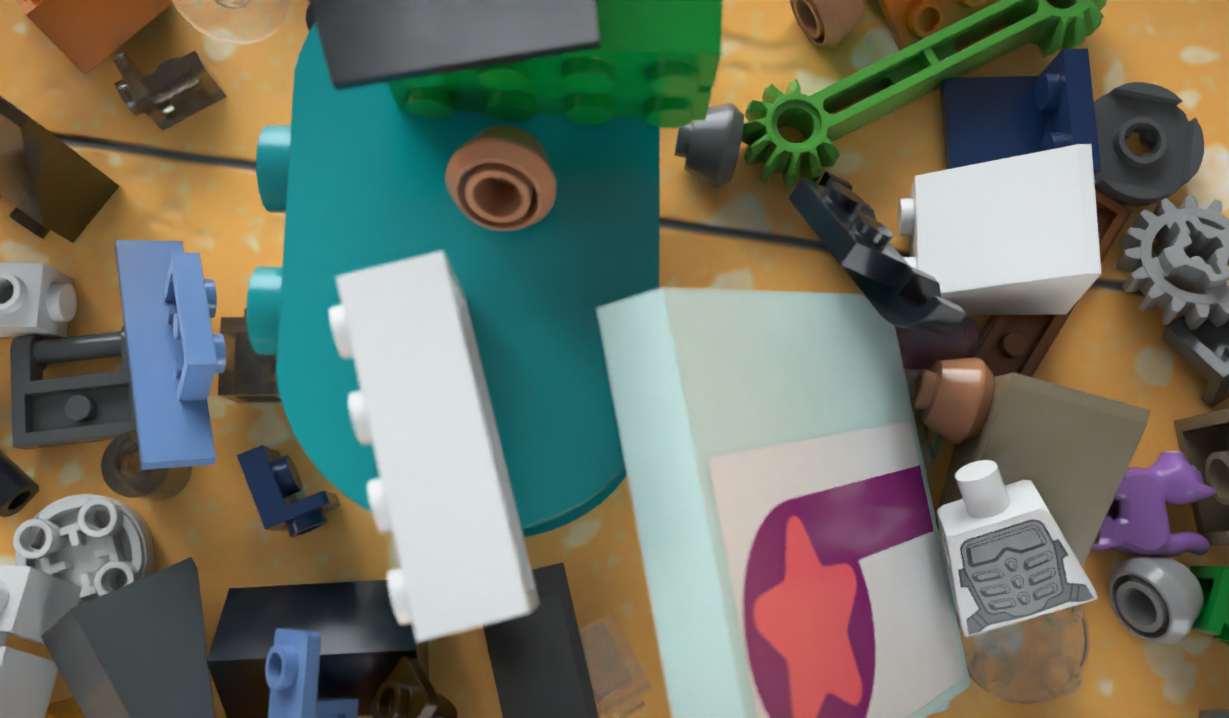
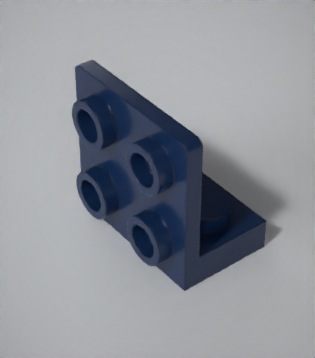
M1062 49L1039 76L946 78L940 85L946 169L1077 144H1092L1094 175L1101 170L1088 49Z

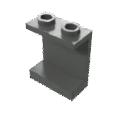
M564 563L533 569L532 573L540 605L530 613L483 625L502 717L599 718Z

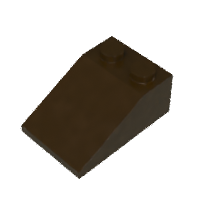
M0 96V198L3 196L16 206L9 216L42 239L50 231H53L74 243L119 188V185L30 116Z

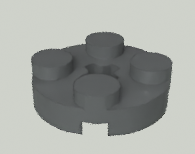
M1144 82L1126 83L1114 88L1110 93L1100 96L1094 102L1101 170L1094 175L1095 188L1122 205L1148 206L1170 197L1181 186L1188 183L1201 166L1204 155V136L1196 117L1189 121L1185 112L1177 106L1183 100L1164 87ZM1133 132L1140 134V143L1149 146L1150 152L1143 153L1138 157L1130 152L1125 140Z

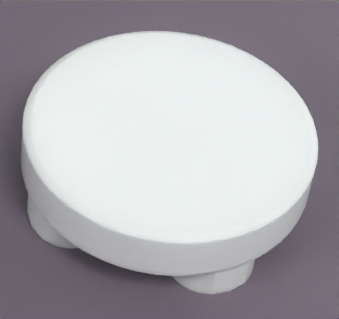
M80 494L57 500L41 510L33 519L23 522L17 528L13 537V546L16 551L15 566H31L82 587L77 606L153 573L155 549L153 538L146 522L131 506L112 497Z

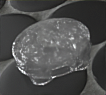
M1084 603L966 638L956 612L969 677L988 693L1020 704L1043 703L1060 695H1070L1077 691L1082 684L1083 670L1090 648V633L1084 614Z

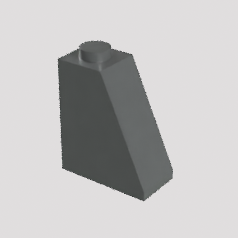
M191 557L70 609L41 635L43 642L85 718H215L210 670L207 664L208 653L198 568Z

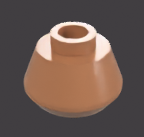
M790 0L794 17L806 37L815 45L828 48H836L844 42L863 18L864 5L867 3V0Z
M498 125L483 130L461 146L453 154L447 166L445 179L452 201L470 220L488 229L512 231L531 226L542 220L549 213L555 201L556 180L543 146L533 135L514 126Z
M976 357L938 360L930 371L921 369L918 373L911 393L912 407L919 408L920 422L949 443L958 445L972 440L980 432L990 409L994 391L993 373L982 359Z

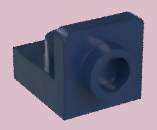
M264 445L237 455L265 530L281 532L288 530L290 537L300 536L327 524L328 520L325 513L341 506L337 495L328 491H321L298 501L296 493L303 490V485L298 470L288 455L281 457L279 451Z

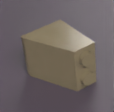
M1014 372L994 377V391L990 409L980 432L974 439L954 446L939 508L942 505L963 499L955 478V473L961 467L980 460L994 461L997 463L1004 485L1023 479L1033 482L1083 568L1148 424L1151 410ZM937 516V517H936L937 528L940 530V528H939V522H938V516Z

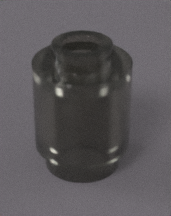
M137 430L122 433L113 439L105 449L101 461L103 479L112 491L124 497L162 501L176 496L185 488L192 472V466L141 470Z

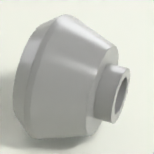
M1133 557L1120 562L1114 568L1111 575L1109 597L1116 616L1131 633L1149 642L1159 645H1173L1183 640L1190 632L1203 608L1204 597L1198 579L1186 566L1170 558Z

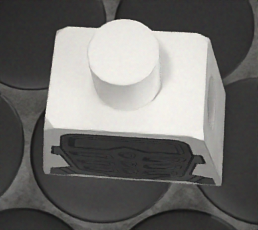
M991 460L969 463L955 473L963 499L942 505L937 510L952 599L965 638L1098 599L1095 588L1031 480L1023 479L1004 485L997 463Z

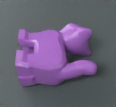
M1161 452L1158 459L1147 468L1128 467L1091 549L1104 551L1114 549L1121 553L1140 557H1173L1185 552L1202 556L1210 548L1209 540L1194 531H1181L1171 534L1165 503L1171 505L1188 504L1199 499L1211 497L1217 493V490L1204 484L1201 471L1187 461L1183 452Z

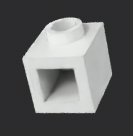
M0 262V338H15L16 336L37 334L43 339L67 337L69 321L73 319L77 309V296L72 286L73 278L44 263Z

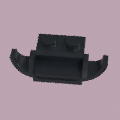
M825 171L819 184L802 177L788 199L881 317L902 329L920 330L926 328L938 334L949 332L965 317L966 312L959 305L941 298L940 284L932 275L911 267L890 243L894 237L893 233L876 220L874 210L852 191L853 187L848 181Z

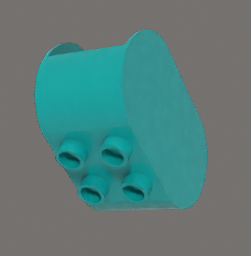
M314 23L298 55L294 70L291 125H265L258 139L256 174L262 204L269 213H285L282 266H258L255 268L250 278L246 304L248 335L253 350L258 355H277L276 378L278 391L285 415L296 439L308 458L330 483L352 501L372 512L368 482L380 478L373 443L361 445L351 419L349 394L361 391L354 357L345 360L341 357L331 328L330 308L342 305L336 277L444 251L466 295L524 537L549 532L579 519L606 500L627 476L597 308L659 289L660 127L648 124L645 118L613 117L610 122L605 124L583 125L570 121L566 118V115L534 114L533 118L523 122L496 120L486 112L455 111L453 116L445 119L418 117L411 114L407 109L398 108L387 83L336 91L331 82L316 23ZM498 125L514 126L533 135L543 146L556 180L555 201L549 213L542 220L531 226L512 231L488 229L470 220L452 201L445 179L447 166L453 154L483 130Z

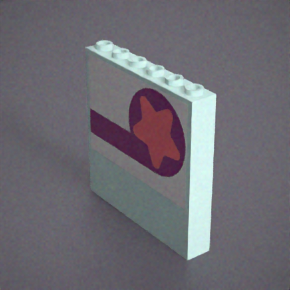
M663 287L598 307L597 314L672 718H926L930 714L949 709V701L970 687L971 683L895 326L881 317L864 294Z

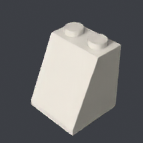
M1077 144L916 175L909 197L899 199L898 235L909 236V257L903 258L911 267L932 275L940 284L941 298L959 305L966 312V315L1067 314L1102 274L1092 144Z

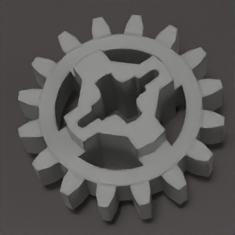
M1187 195L1177 209L1166 198L1159 202L1153 213L1144 209L1128 229L1119 244V247L1124 252L1116 263V269L1132 272L1122 288L1124 292L1140 290L1145 295L1138 306L1142 312L1151 309L1155 305L1162 308L1161 321L1166 325H1169L1177 315L1185 316L1189 330H1197L1207 317L1216 327L1224 325L1229 320V286L1226 283L1229 279V219L1220 215L1222 210L1221 201L1214 200L1205 210L1198 207V202L1194 195ZM1157 238L1159 244L1154 250L1157 257L1152 258V243Z

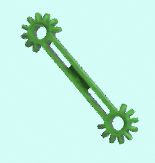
M1000 0L810 96L801 94V87L797 78L789 82L785 94L771 83L769 87L764 89L762 102L753 100L746 108L744 115L748 122L743 124L741 142L750 146L745 151L744 160L746 164L760 162L765 164L760 175L763 182L769 181L775 172L782 173L783 183L787 189L794 187L799 174L808 180L816 182L822 175V167H833L840 156L839 150L832 142L940 88V85L946 78H960L1029 42L1038 45L1043 59L1049 55H1054L1058 49H1077L1084 42L1085 37L1091 36L1101 25V20L1104 17L1101 10L1106 5V0H1050L1057 8L1050 5L1046 0ZM1003 26H1009L959 52H956V50L990 34L991 32ZM888 84L891 85L890 87H888V88H886V89H884V90H882V91H880V92H878V93H876V94H874V95H872V96H870V97H868V98H866V99H864V100H862V101H860V102H858V103H856V104H854V105H852V106H850V107H848V108H846V109H844V110H842V111H840V112H838V113H836V114H831V113H833V112H835V111H837V110L843 108L844 106H846V105H848V104H850V103H852V102H854V101H856V100H858V99H860V98H862V97H864V96H866V95H868V94H870V93H872V92H874V91H876V90H878V89H880V88H882V87H884V86H886V85H888ZM784 126L794 127L803 134L805 141L801 143L788 142L779 134L778 128Z

